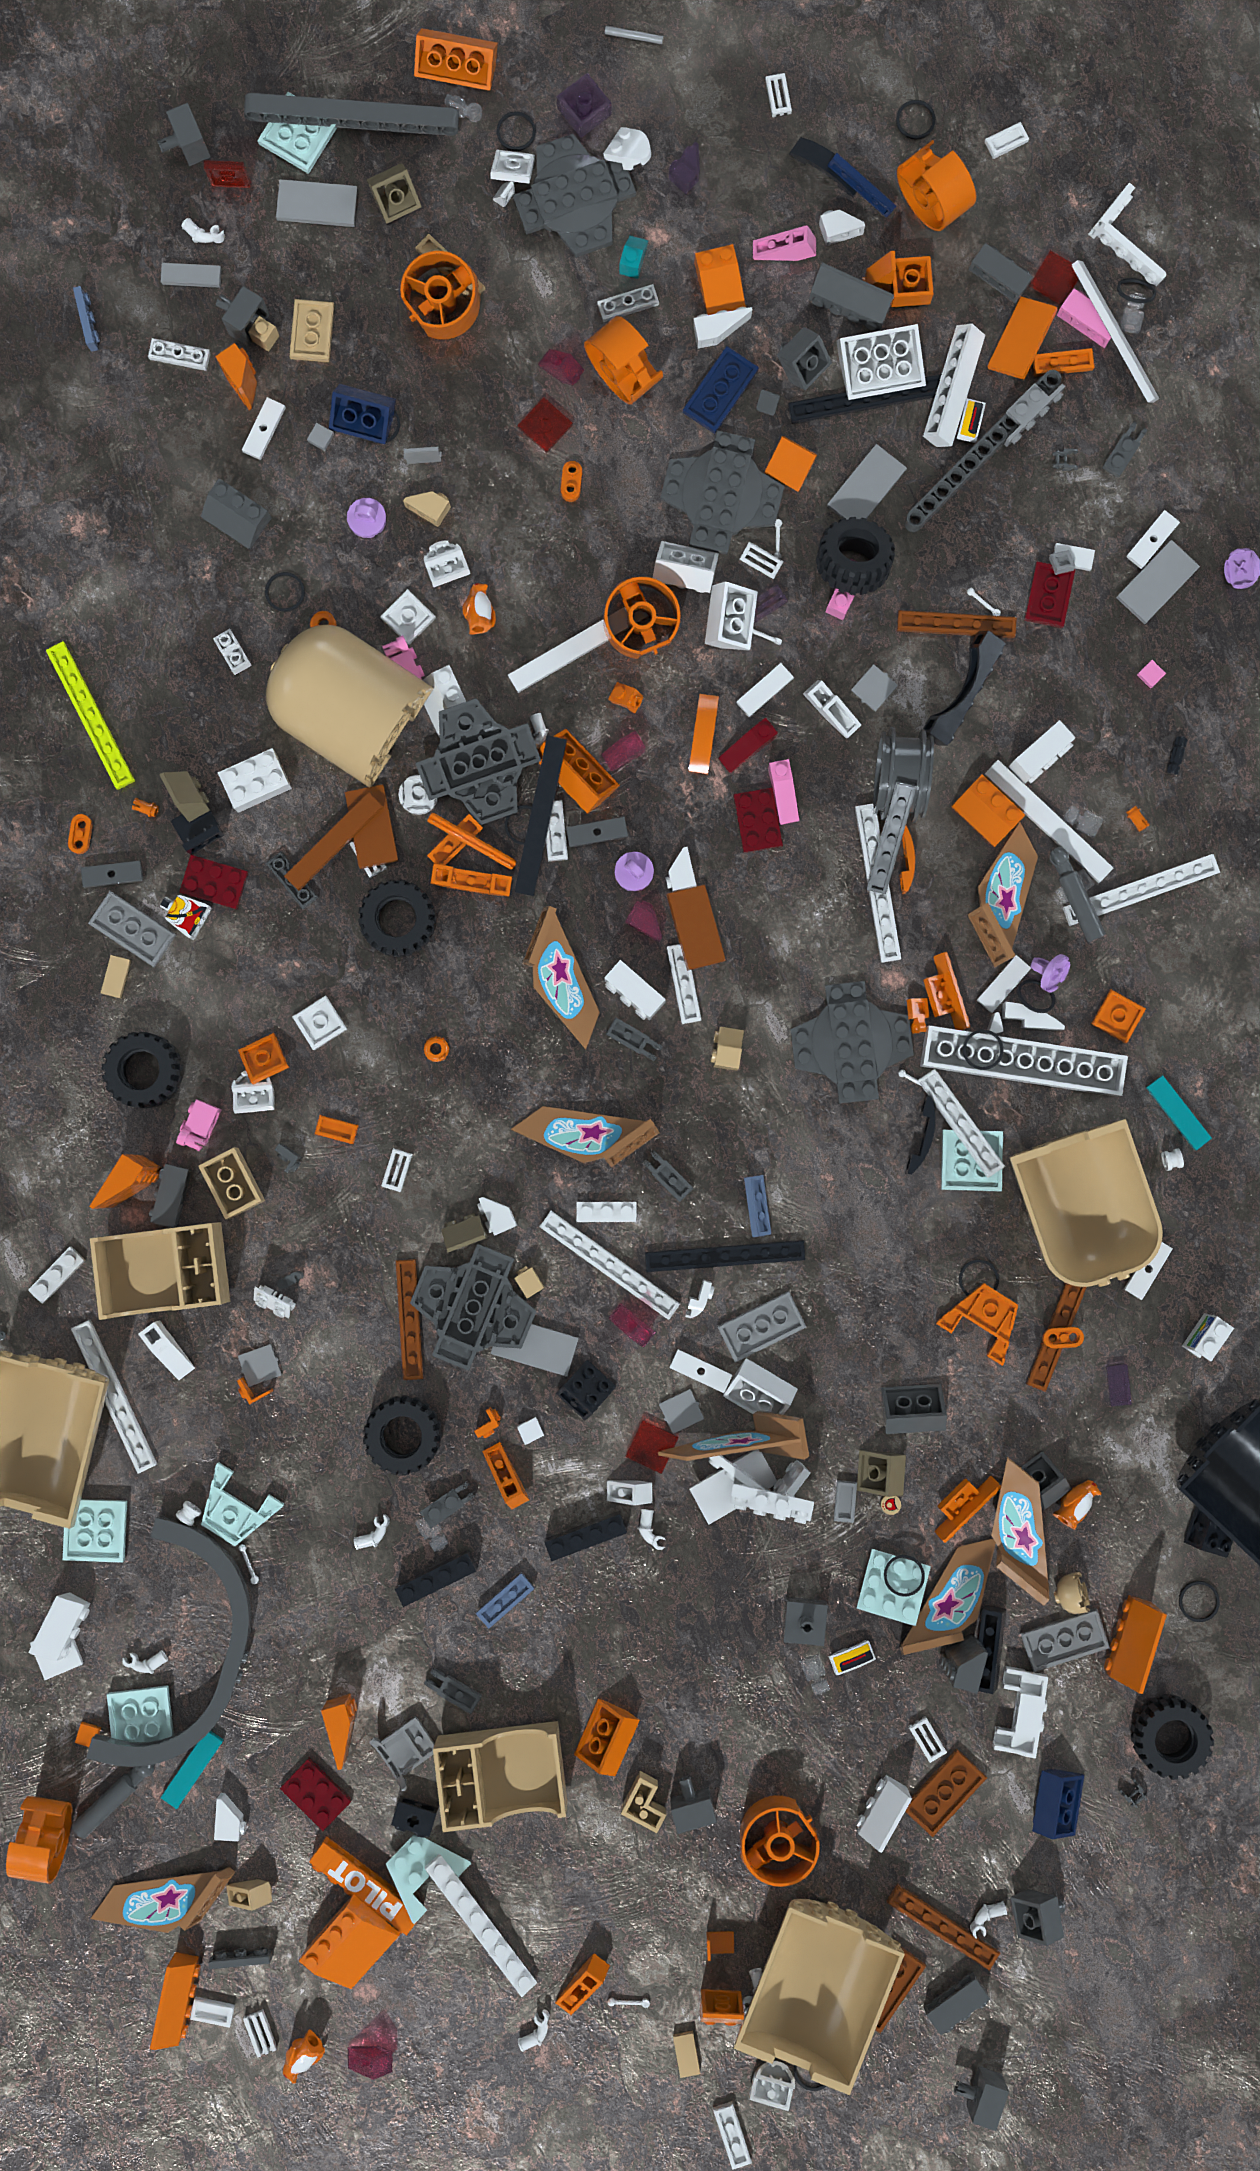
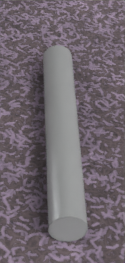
M611 26L605 27L606 35L662 44L663 36Z

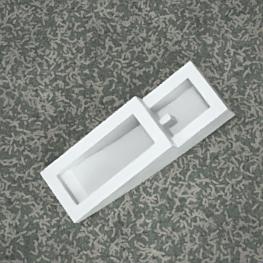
M817 680L803 693L810 703L845 738H848L861 726L860 722L840 698L834 695L822 680Z
M1002 1003V1019L1021 1020V1028L1062 1031L1065 1028L1061 1022L1047 1013L1033 1012L1019 1003Z

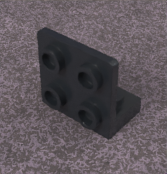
M211 811L190 822L183 814L171 820L173 827L184 843L182 844L183 848L190 855L225 836Z
M586 1360L556 1394L585 1421L598 1409L616 1386L589 1360Z
M1197 1506L1195 1507L1184 1543L1199 1550L1227 1558L1233 1540Z

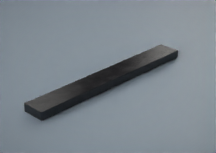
M942 374L925 377L926 386L848 400L847 393L843 392L788 403L791 424L934 398Z
M547 735L514 891L516 893L530 896L535 895L567 739Z
M804 1240L645 1252L646 1272L805 1260Z

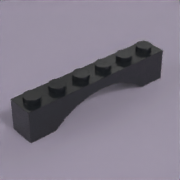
M989 630L978 631L969 647V670L962 690L956 699L939 713L931 715L923 727L926 731V737L928 738L929 735H933L934 743L938 746H948L953 741L954 734L957 728L962 725L966 712L973 706L974 698L982 690L986 677L991 674L994 663L1003 653L1002 649L1006 643Z

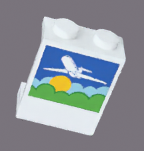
M1204 1313L1182 1347L1198 1358L1203 1356L1207 1360L1212 1361L1234 1328L1218 1316Z

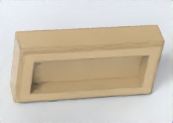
M113 955L110 956L101 994L122 998L131 960Z
M693 2031L673 2034L680 2078L699 2075L700 2067Z

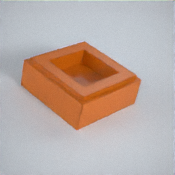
M82 1721L75 1743L89 1747L92 1737L95 1734H100L102 1727Z

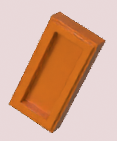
M319 1115L315 1134L354 1144L359 1125Z

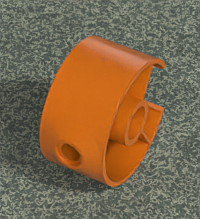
M931 140L899 165L897 179L902 194L915 215L930 229L942 231L974 206L976 191L972 178L959 156L953 150L943 158L936 156L930 149V146L934 144V141Z
M431 251L418 256L405 270L401 281V298L407 310L412 314L409 317L411 322L413 323L417 320L427 336L435 339H451L462 335L473 325L480 309V293L478 290V278L465 261L450 252ZM450 267L456 269L446 277L441 275L432 276L426 283L418 280L425 272L434 268ZM472 284V297L467 309L456 320L447 323L446 315L452 313L456 308V297ZM412 290L427 297V300L418 306L421 312L426 316L433 310L436 314L441 315V325L429 324L421 320L410 305ZM447 292L445 297L441 299H435V296L438 293Z
M615 316L584 342L587 356L606 385L627 404H633L663 378V371L659 370L656 372L648 361L644 350L648 346L647 342L621 316Z
M632 577L618 583L607 600L603 615L604 631L611 645L621 654L635 659H639L640 656L650 652L657 655V649L666 645L669 646L680 624V607L674 593L664 583L649 577ZM639 586L650 587L664 595L673 609L675 619L656 616L654 607L646 602ZM619 593L622 596L623 604L628 613L627 625L630 629L621 643L612 634L607 616L611 602ZM638 611L647 613L650 623L643 626L638 625L633 620V614ZM654 624L674 627L673 633L668 640L645 650L637 651L624 646L632 633L642 635L645 644L656 640L652 630Z
M780 1795L765 1797L754 1803L747 1810L741 1822L740 1857L749 1872L758 1880L768 1885L784 1887L796 1884L811 1873L818 1860L819 1839L816 1828H813L810 1824L812 1817L811 1815L805 1817L795 1799ZM775 1811V1820L765 1827L764 1837L749 1850H746L745 1839L752 1824L764 1814ZM778 1811H788L799 1815L813 1835L810 1848L793 1839L803 1831L801 1825L797 1821L788 1825L786 1822L779 1820ZM777 1837L786 1838L784 1843H772V1841ZM793 1854L803 1858L801 1862L788 1869L772 1870L763 1867L764 1864L766 1865L772 1860H788Z
M27 1796L20 1807L21 1810H24V1815L15 1842H9L6 1873L8 1877L51 1884L60 1870L67 1849L72 1824V1804L65 1801Z

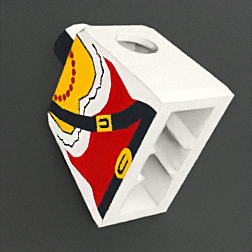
M178 895L175 901L165 897L160 904L161 908L168 911L165 919L192 940L196 938L212 910V907L182 895Z

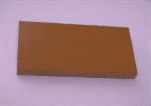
M383 784L345 792L348 812L368 792L383 806L353 837L359 869L399 861Z
M705 885L668 893L666 896L687 971L725 962L726 959Z
M956 1748L912 1796V1800L905 1812L931 1837H934L987 1779V1776Z
M903 1947L901 1948L905 1955L875 2029L878 2033L882 2032L926 1967L924 1962Z

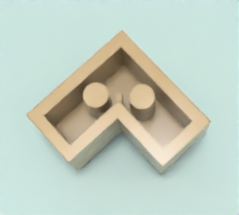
M720 1027L719 1031H715L714 1043H717V1048L712 1050L711 1062L714 1063V1067L735 1071L739 1069L744 1030Z
M639 1771L621 1806V1815L657 1833L666 1817V1807L651 1800L658 1788V1780Z

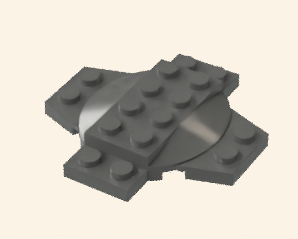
M574 134L536 146L537 176L531 185V189L513 195V200L526 235L544 228L550 232L555 231L561 236V240L576 258L613 245L612 212L616 209L618 202L636 196L628 170H623L622 163L605 162V159L600 160L592 157Z
M717 430L713 448L700 457L670 459L661 493V500L680 512L687 514L690 523L693 525L689 546L728 555L732 536L738 534L744 527L761 528L775 526L784 486L759 471L755 462L751 459L756 439Z
M477 698L439 711L440 744L435 751V755L415 763L429 801L447 794L459 799L465 804L466 808L480 825L518 812L517 780L522 768L542 761L529 724L525 723L508 729L496 723Z
M865 981L825 985L827 1006L820 1015L790 1029L794 1067L797 1070L826 1075L837 1085L839 1104L879 1099L877 1079L884 1070L914 1055L908 1015L880 1010L869 1002L866 995Z
M477 1244L469 1263L459 1267H424L410 1304L435 1325L439 1339L432 1356L469 1371L476 1353L490 1346L522 1348L537 1310L513 1291L508 1274L515 1258Z

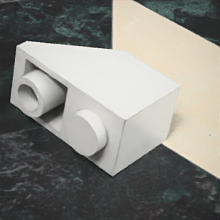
M485 1197L479 1198L480 1203L477 1205L482 1215L485 1214L488 1221L485 1224L489 1233L493 1232L495 1236L518 1226L510 1207Z

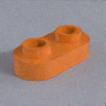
M576 461L567 462L562 470L561 495L568 502L576 501L581 493L582 467ZM575 468L576 471L574 473H570L569 469ZM569 487L574 488V491L568 492L567 489Z
M84 814L74 816L71 821L68 847L76 854H84L90 846L93 823ZM82 822L86 823L84 828H80ZM82 841V847L78 848L77 843Z
M1055 1327L1046 1329L1042 1335V1340L1050 1348L1078 1347L1083 1343L1084 1334L1076 1327ZM1071 1333L1075 1334L1074 1340L1069 1339ZM1051 1334L1055 1335L1054 1341L1049 1340Z

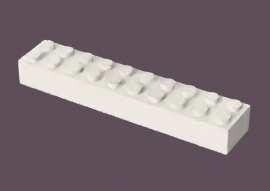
M935 1026L926 1027L921 1067L1115 1097L1122 1096L1128 1056L999 1036L1004 1049L1002 1059L991 1069L979 1070L970 1066L963 1055L964 1041L972 1032ZM977 1033L969 1039L966 1045V1054L973 1064L987 1067L998 1059L1000 1045L994 1036Z

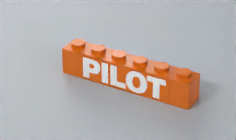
M326 1836L309 1861L312 1868L317 1872H323L327 1875L331 1883L339 1884L343 1887L347 1895L352 1896L355 1894L381 1918L392 1924V1927L400 1934L404 1933L407 1936L415 1924L411 1922L398 1890Z

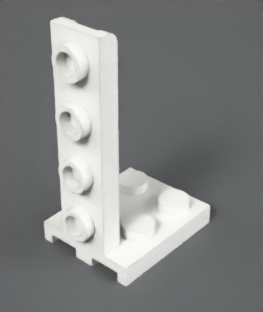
M1128 183L1088 235L1093 239L1098 236L1101 242L1110 246L1118 257L1125 259L1133 270L1139 271L1147 282L1157 286L1165 278L1166 272L1111 225L1133 198L1131 193L1135 187Z
M722 1455L709 1457L710 1460L708 1462L717 1469L722 1467L726 1470L725 1475L733 1481L737 1478L742 1482V1486L768 1490ZM797 1459L794 1463L789 1464L785 1471V1476L775 1483L773 1492L794 1496L810 1475L807 1468Z

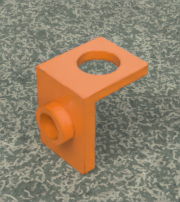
M242 1377L237 1380L240 1386L238 1389L243 1399H247L249 1405L274 1391L272 1388L255 1398L245 1378Z
M733 1931L706 1932L708 1961H711V1954L734 1953Z

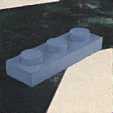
M81 286L74 287L73 291L86 345L91 352L99 350L97 342H100L97 330L93 328L95 318L93 312L89 311L88 305H91L88 293H84Z
M763 1175L746 1177L744 1181L752 1237L771 1235Z
M521 1572L476 1612V1615L489 1629L533 1591L535 1587Z

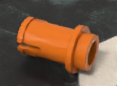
M135 798L133 801L135 806L132 805V810L147 814L150 818L156 817L159 806L156 803H148L139 798Z
M1135 806L1126 812L1127 818H1130L1137 830L1141 832L1150 824L1141 814V809Z

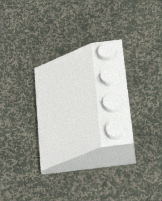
M918 324L837 340L839 361L848 400L926 386Z

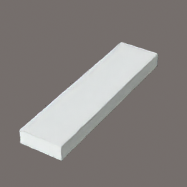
M680 944L667 946L682 1024L701 1021L692 970L687 971Z

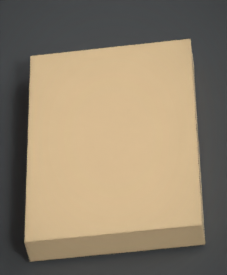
M295 299L290 359L318 362L330 361L334 302Z

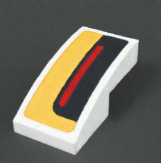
M966 399L957 439L976 443L986 403Z
M864 1640L850 1648H843L828 1656L835 1675L849 1672L876 1660L869 1640Z

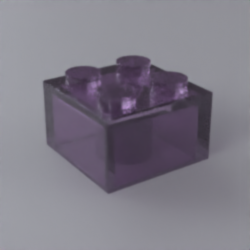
M588 73L556 96L557 109L581 138L612 115V103Z

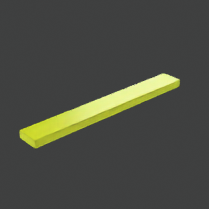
M62 641L47 649L46 652L115 788L119 790L135 782L65 642Z

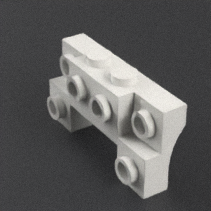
M733 1484L730 1503L735 1504L734 1508L746 1510L749 1507V1509L754 1510L753 1514L765 1516L766 1513L774 1514L773 1518L784 1521L786 1517H793L794 1522L806 1524V1521H811L814 1501L795 1498V1496L760 1488Z
M1004 1667L1002 1687L1003 1689L1017 1691L1011 1729L995 1726L992 1744L994 1750L1036 1758L1039 1735L1044 1729L1042 1716L1043 1712L1047 1710L1045 1696L1048 1676L1046 1674L1029 1672L1021 1668Z

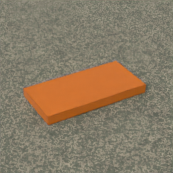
M1020 297L989 361L988 369L1024 380L1058 311L1057 307Z

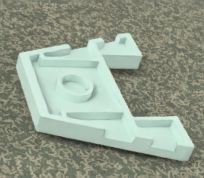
M218 1462L215 1467V1474L201 1525L236 1546L280 1510L284 1503L269 1494L257 1512L223 1490L234 1471Z
M414 1834L386 1863L413 1924L427 1911L413 1895L429 1877L424 1867L440 1854L456 1876L459 1877L471 1864L470 1861Z

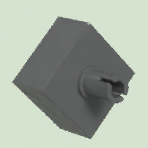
M185 103L166 111L174 132L170 136L157 140L162 153L179 146L189 166L211 158L189 104Z
M242 286L233 301L221 294L219 296L221 300L217 299L216 306L226 311L222 321L229 335L249 347L252 343L248 333L259 316L267 320L270 314L263 298Z
M805 327L789 343H782L780 352L777 354L790 383L803 390H806L832 364L820 335Z
M786 1597L782 1632L783 1641L786 1643L824 1646L828 1609L826 1600Z
M690 1776L680 1778L678 1782L680 1783L682 1795L670 1798L671 1813L677 1834L717 1823L716 1811L709 1787L694 1791Z
M1027 1889L1011 1897L1018 1938L1045 1946L1064 1938L1060 1913L1065 1912V1905L1061 1900L1057 1899V1896Z
M979 2066L973 2085L957 2081L956 2085L958 2087L955 2086L954 2094L968 2098L966 2106L973 2124L996 2131L1009 2090L1001 2073Z

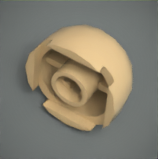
M1080 1572L1063 1576L1057 1584V1591L1054 1592L1057 1604L1061 1603L1063 1609L1072 1614L1090 1611V1609L1086 1608L1087 1605H1090L1085 1582H1082V1584L1079 1577H1082Z

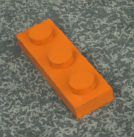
M1092 348L1036 354L1033 360L1034 377L1043 376L1049 370H1056L1060 374L1093 371L1094 359Z
M470 814L457 825L473 836H476L483 829ZM448 834L427 857L434 864L446 865L467 844Z

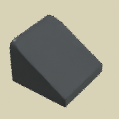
M762 389L756 410L774 416L780 396Z

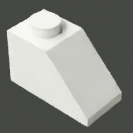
M829 210L820 216L819 226L826 246L863 235L865 223L841 210Z
M683 847L668 872L669 877H665L668 889L672 888V892L696 887L687 847Z
M608 1480L607 1501L630 1505L652 1503V1482Z
M220 1793L216 1802L214 1840L239 1841L242 1834L244 1835L246 1831L243 1813L225 1793Z

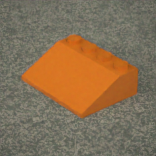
M122 1154L89 1207L92 1209L114 1208L151 1185L152 1182L155 1183L159 1179V1171L162 1167L143 1155Z
M1128 1595V1599H1125L1122 1605V1611L1124 1612L1122 1618L1117 1622V1635L1111 1641L1110 1650L1112 1651L1110 1658H1107L1105 1661L1104 1669L1109 1677L1143 1694L1167 1614L1150 1601Z
M353 1894L306 1947L299 1962L314 1975L352 1989L400 1936V1933Z

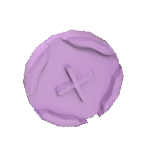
M361 498L350 506L347 512V522L350 529L357 536L372 538L383 531L386 525V513L383 506L377 500Z
M1249 548L1236 549L1229 554V559L1224 564V574L1227 582L1233 585L1232 587L1237 589L1248 588L1260 576V559Z
M629 852L619 858L614 872L616 881L622 888L627 891H640L651 883L654 868L646 855L640 852Z
M1059 954L1050 962L1042 958H1033L1030 967L1042 974L1041 988L1052 993L1058 989L1057 984L1065 980L1070 969V962L1067 956Z

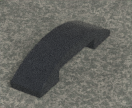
M800 137L789 155L804 165L809 163L837 182L839 189L854 197L857 192L828 167L835 153L814 141Z
M929 1096L924 1098L920 1113L921 1117L927 1118L919 1153L918 1156L910 1154L905 1174L912 1175L922 1164L933 1141L935 1109L932 1098Z

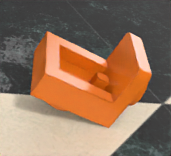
M617 682L608 700L627 708L632 713H636L642 703L643 695L635 688Z
M491 1407L486 1409L491 1420L475 1429L474 1432L478 1438L481 1436L484 1439L495 1433L493 1429L500 1425L499 1420H501V1417L496 1409L492 1410Z

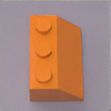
M234 343L215 357L226 379L250 411L253 408L257 380L254 376L256 371L252 367L249 356L243 347L239 349Z
M983 774L952 805V808L993 847L1025 816Z
M598 1699L574 1755L597 1773L616 1776L640 1720L627 1710Z

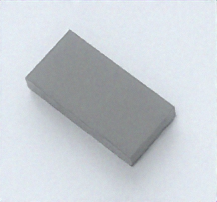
M837 1480L834 1521L854 1523L857 1482Z

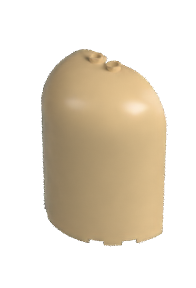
M318 625L304 630L282 648L280 656L270 669L271 673L266 687V702L270 715L281 729L370 788L374 785L392 755L389 754V751L409 720L414 721L434 688L346 629L334 625Z
M1126 1119L1089 1129L1090 1131L1085 1130L1058 1138L1009 1157L1043 1259L1049 1270L1058 1279L1070 1285L1088 1287L1098 1284L1099 1287L1111 1284L1110 1279L1115 1277L1118 1280L1127 1279L1130 1277V1273L1147 1266L1160 1249L1163 1236L1161 1220Z

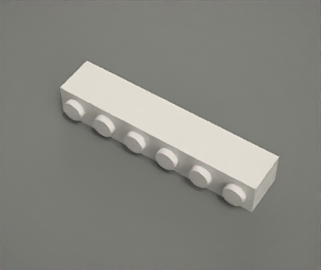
M973 324L956 325L923 437L936 447L953 445L985 338V334Z

